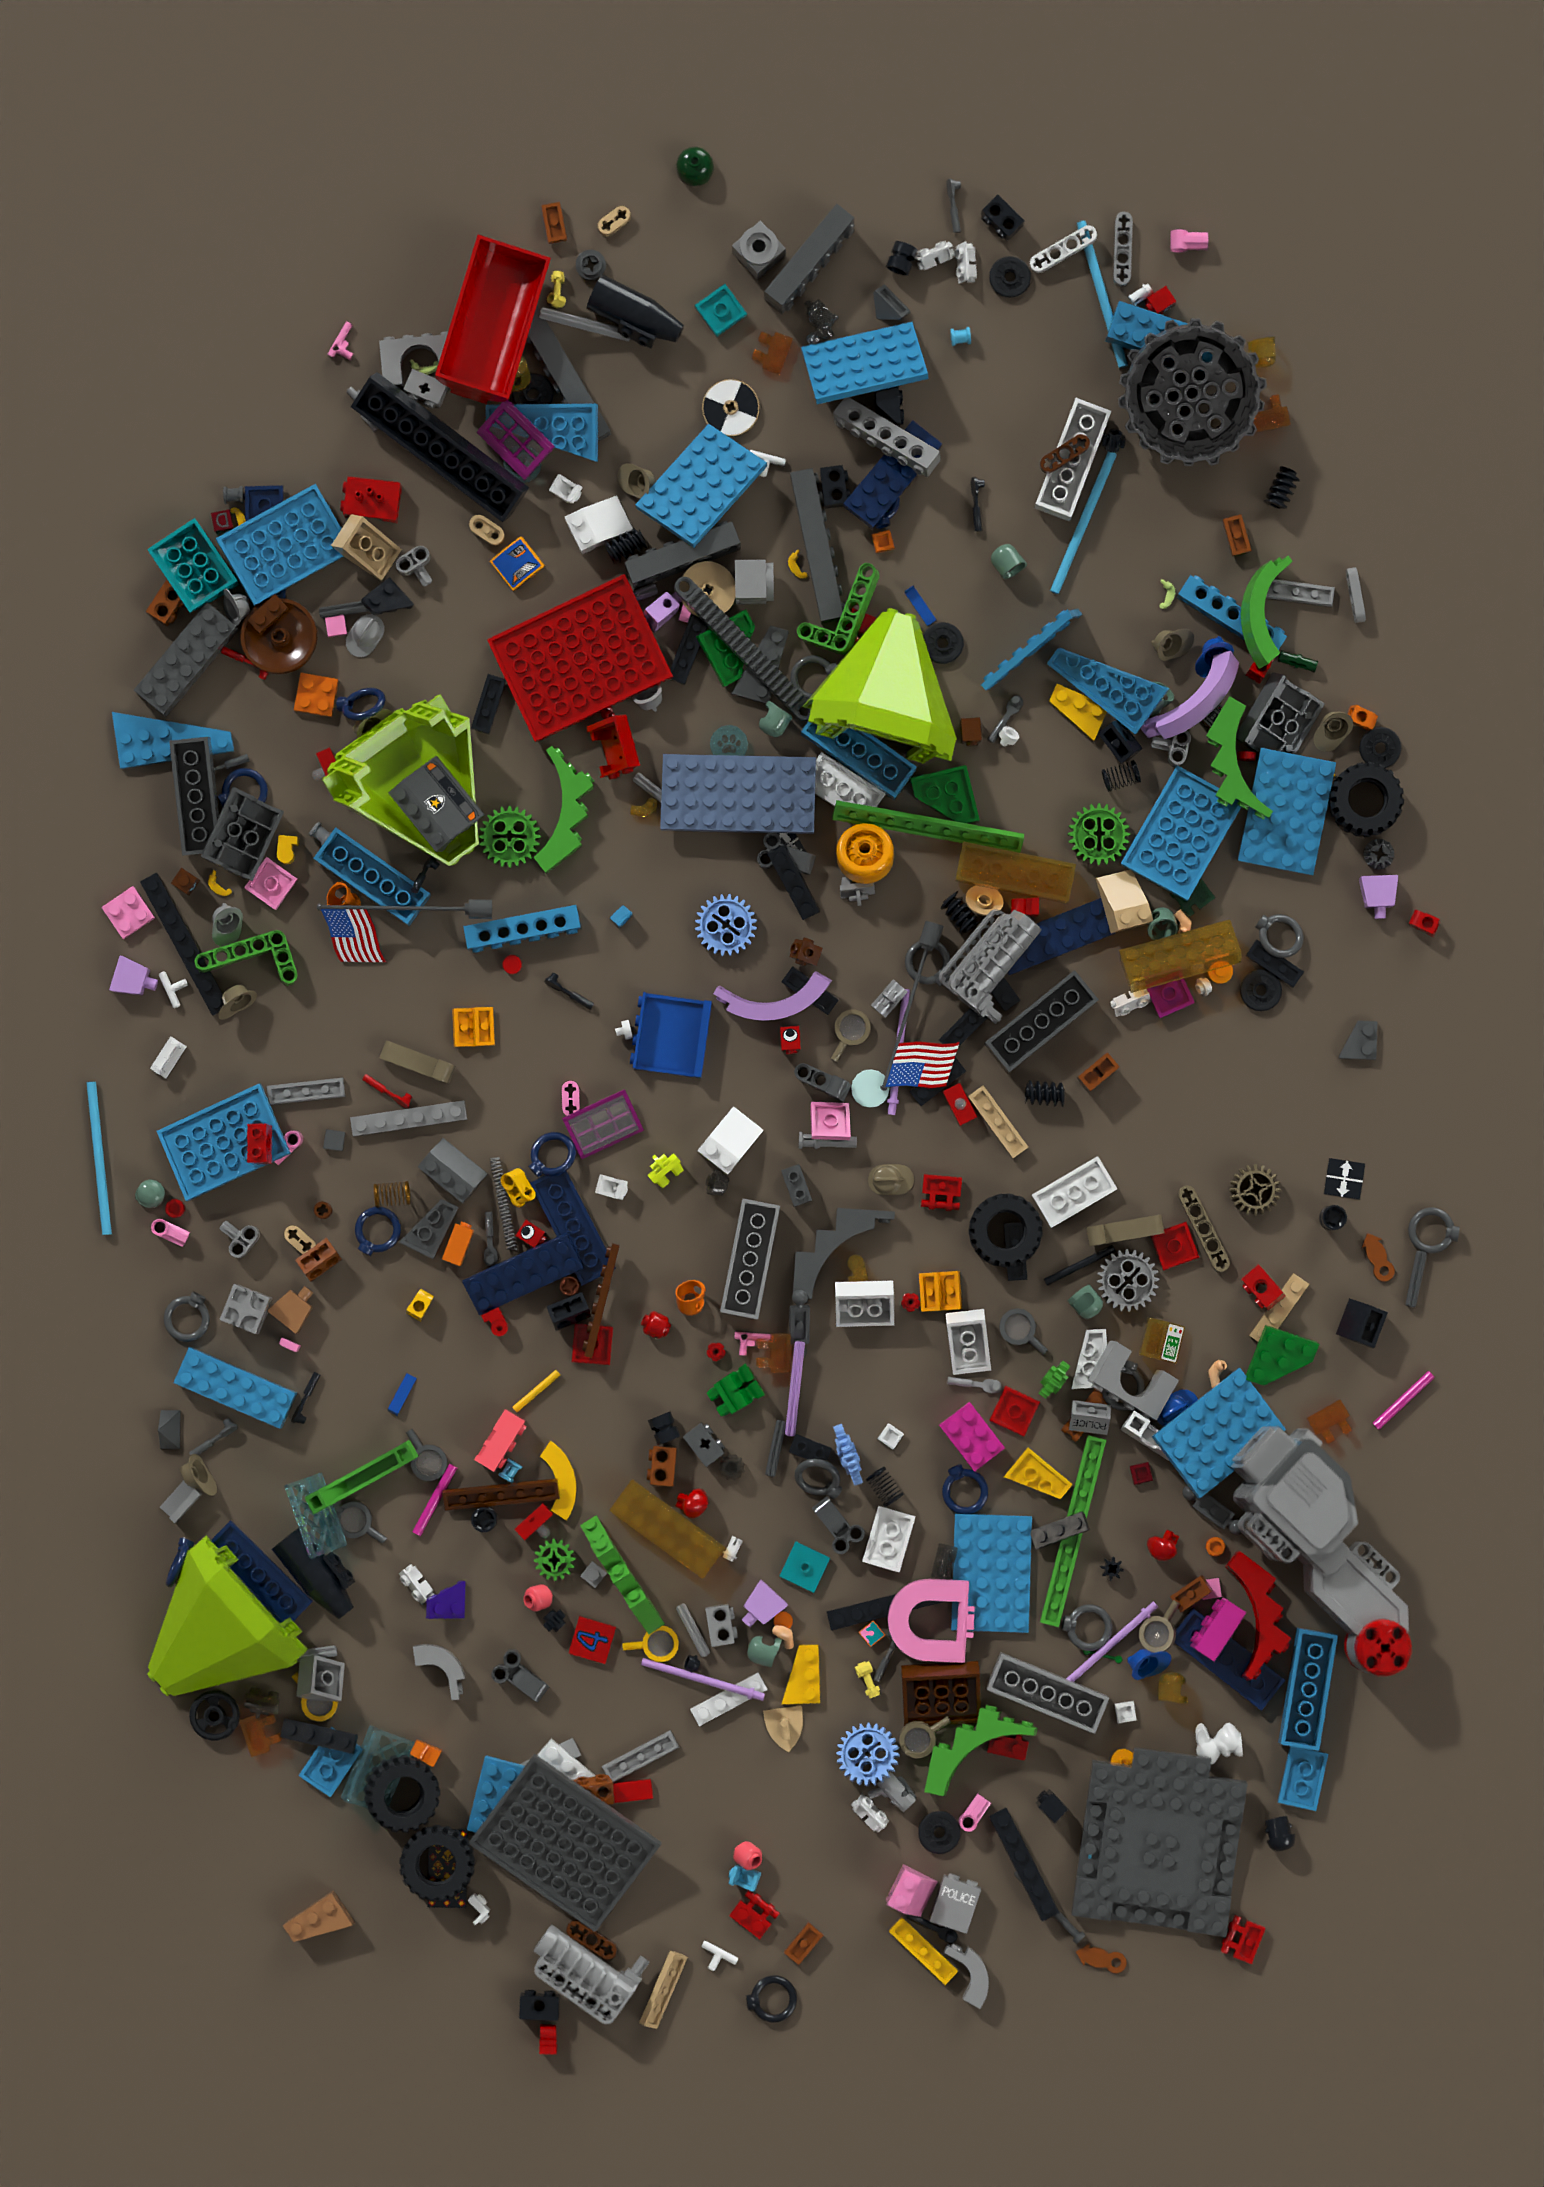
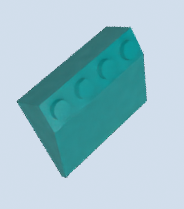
M195 518L147 549L190 613L204 606L207 602L210 603L223 596L224 589L231 591L240 585Z

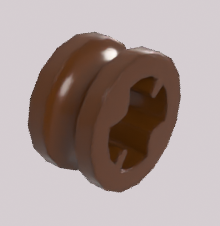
M321 1201L315 1205L314 1213L318 1218L326 1219L331 1216L332 1207L329 1203ZM326 1205L325 1208L328 1209V1212L321 1216L318 1208Z

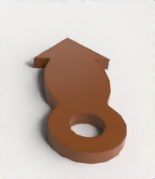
M1367 1233L1361 1248L1366 1246V1255L1374 1265L1373 1273L1376 1279L1389 1281L1394 1276L1395 1269L1392 1263L1387 1261L1386 1250L1379 1242L1382 1238ZM1382 1266L1388 1268V1274L1385 1276L1380 1274Z
M1090 1943L1076 1951L1083 1965L1087 1962L1093 1967H1106L1112 1973H1120L1126 1967V1958L1120 1952L1108 1953L1098 1947L1089 1948ZM1112 1959H1120V1965L1118 1967L1112 1966Z

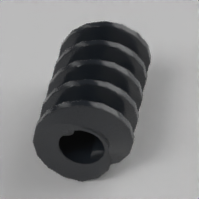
M1280 466V472L1276 474L1277 479H1274L1272 482L1274 486H1271L1269 489L1271 493L1266 495L1268 500H1264V502L1278 509H1287V506L1284 504V502H1290L1287 495L1294 494L1290 488L1297 487L1293 481L1299 482L1300 479L1296 476L1297 473L1294 470Z
M632 528V535L629 532H625V539L619 535V542L612 539V546L608 542L605 543V548L613 563L614 559L620 563V556L627 559V552L635 555V548L641 552V545L646 549L648 548L641 531L639 530L638 532L635 528Z
M956 891L943 901L941 909L948 908L945 915H952L950 921H957L954 927H962L959 934H963L973 929L981 921L974 922L977 916L970 917L972 910H965L967 903L961 904L963 897L956 898L958 891Z
M1029 1080L1025 1088V1104L1028 1099H1030L1031 1105L1034 1104L1035 1100L1038 1101L1039 1105L1045 1100L1046 1106H1049L1050 1101H1053L1054 1107H1056L1058 1101H1060L1063 1107L1065 1088L1062 1083H1059L1056 1088L1054 1082L1048 1087L1046 1081L1043 1082L1042 1087L1039 1081H1036L1033 1086L1032 1081Z

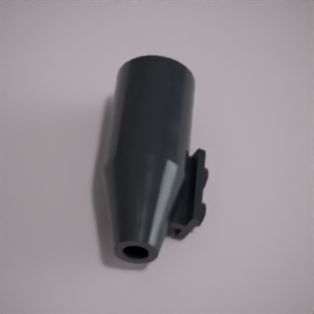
M601 275L597 281L586 307L587 310L618 324L617 333L621 334L624 338H630L639 345L652 349L656 338L677 342L684 328V325L654 299L605 275Z
M303 1526L297 1528L271 1549L307 1596L338 1620L354 1608L346 1591L349 1586L356 1582L353 1579L352 1573L342 1565L341 1559L332 1551L325 1555Z

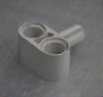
M417 546L397 559L396 567L401 575L409 576L415 573L424 587L432 582L430 575L424 568L431 558L426 547ZM419 552L426 553V558L423 560H418L416 556ZM403 562L410 563V568L408 570H402L400 568Z
M1187 730L1180 733L1186 737L1185 743H1179L1176 739L1177 735L1173 736L1171 740L1153 737L1151 747L1168 751V762L1174 767L1177 765L1181 766L1186 760L1191 735ZM1180 753L1182 760L1179 762L1174 761L1172 754Z
M224 1221L219 1228L232 1239L229 1253L235 1258L246 1256L260 1237V1232L255 1226L248 1225L239 1231L231 1223ZM248 1229L255 1231V1237L251 1240L246 1237ZM236 1244L243 1246V1252L239 1255L234 1253Z

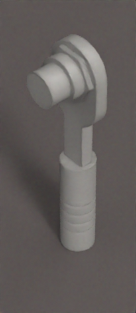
M947 1378L948 1385L980 1387L988 1393H998L1002 1388L1001 1383L993 1379L977 1382L970 1379Z

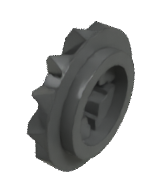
M596 250L583 251L576 259V270L580 277L586 280H596L603 275L606 269L605 258ZM588 258H590L592 263H596L593 272L589 267H585L588 265Z
M1374 839L1366 845L1364 859L1371 868L1384 869L1392 863L1394 849L1384 839ZM1381 847L1382 853L1387 856H1381L1377 862V855L1372 852L1378 851Z

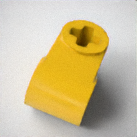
M516 1168L502 1175L501 1184L514 1206L523 1207L527 1201H532L535 1198V1190L529 1183L523 1170Z

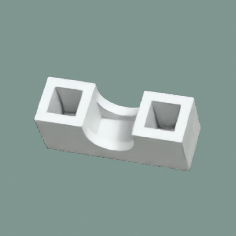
M1136 1411L1130 1413L1120 1430L1169 1461L1152 1438L1159 1430L1150 1424V1420Z

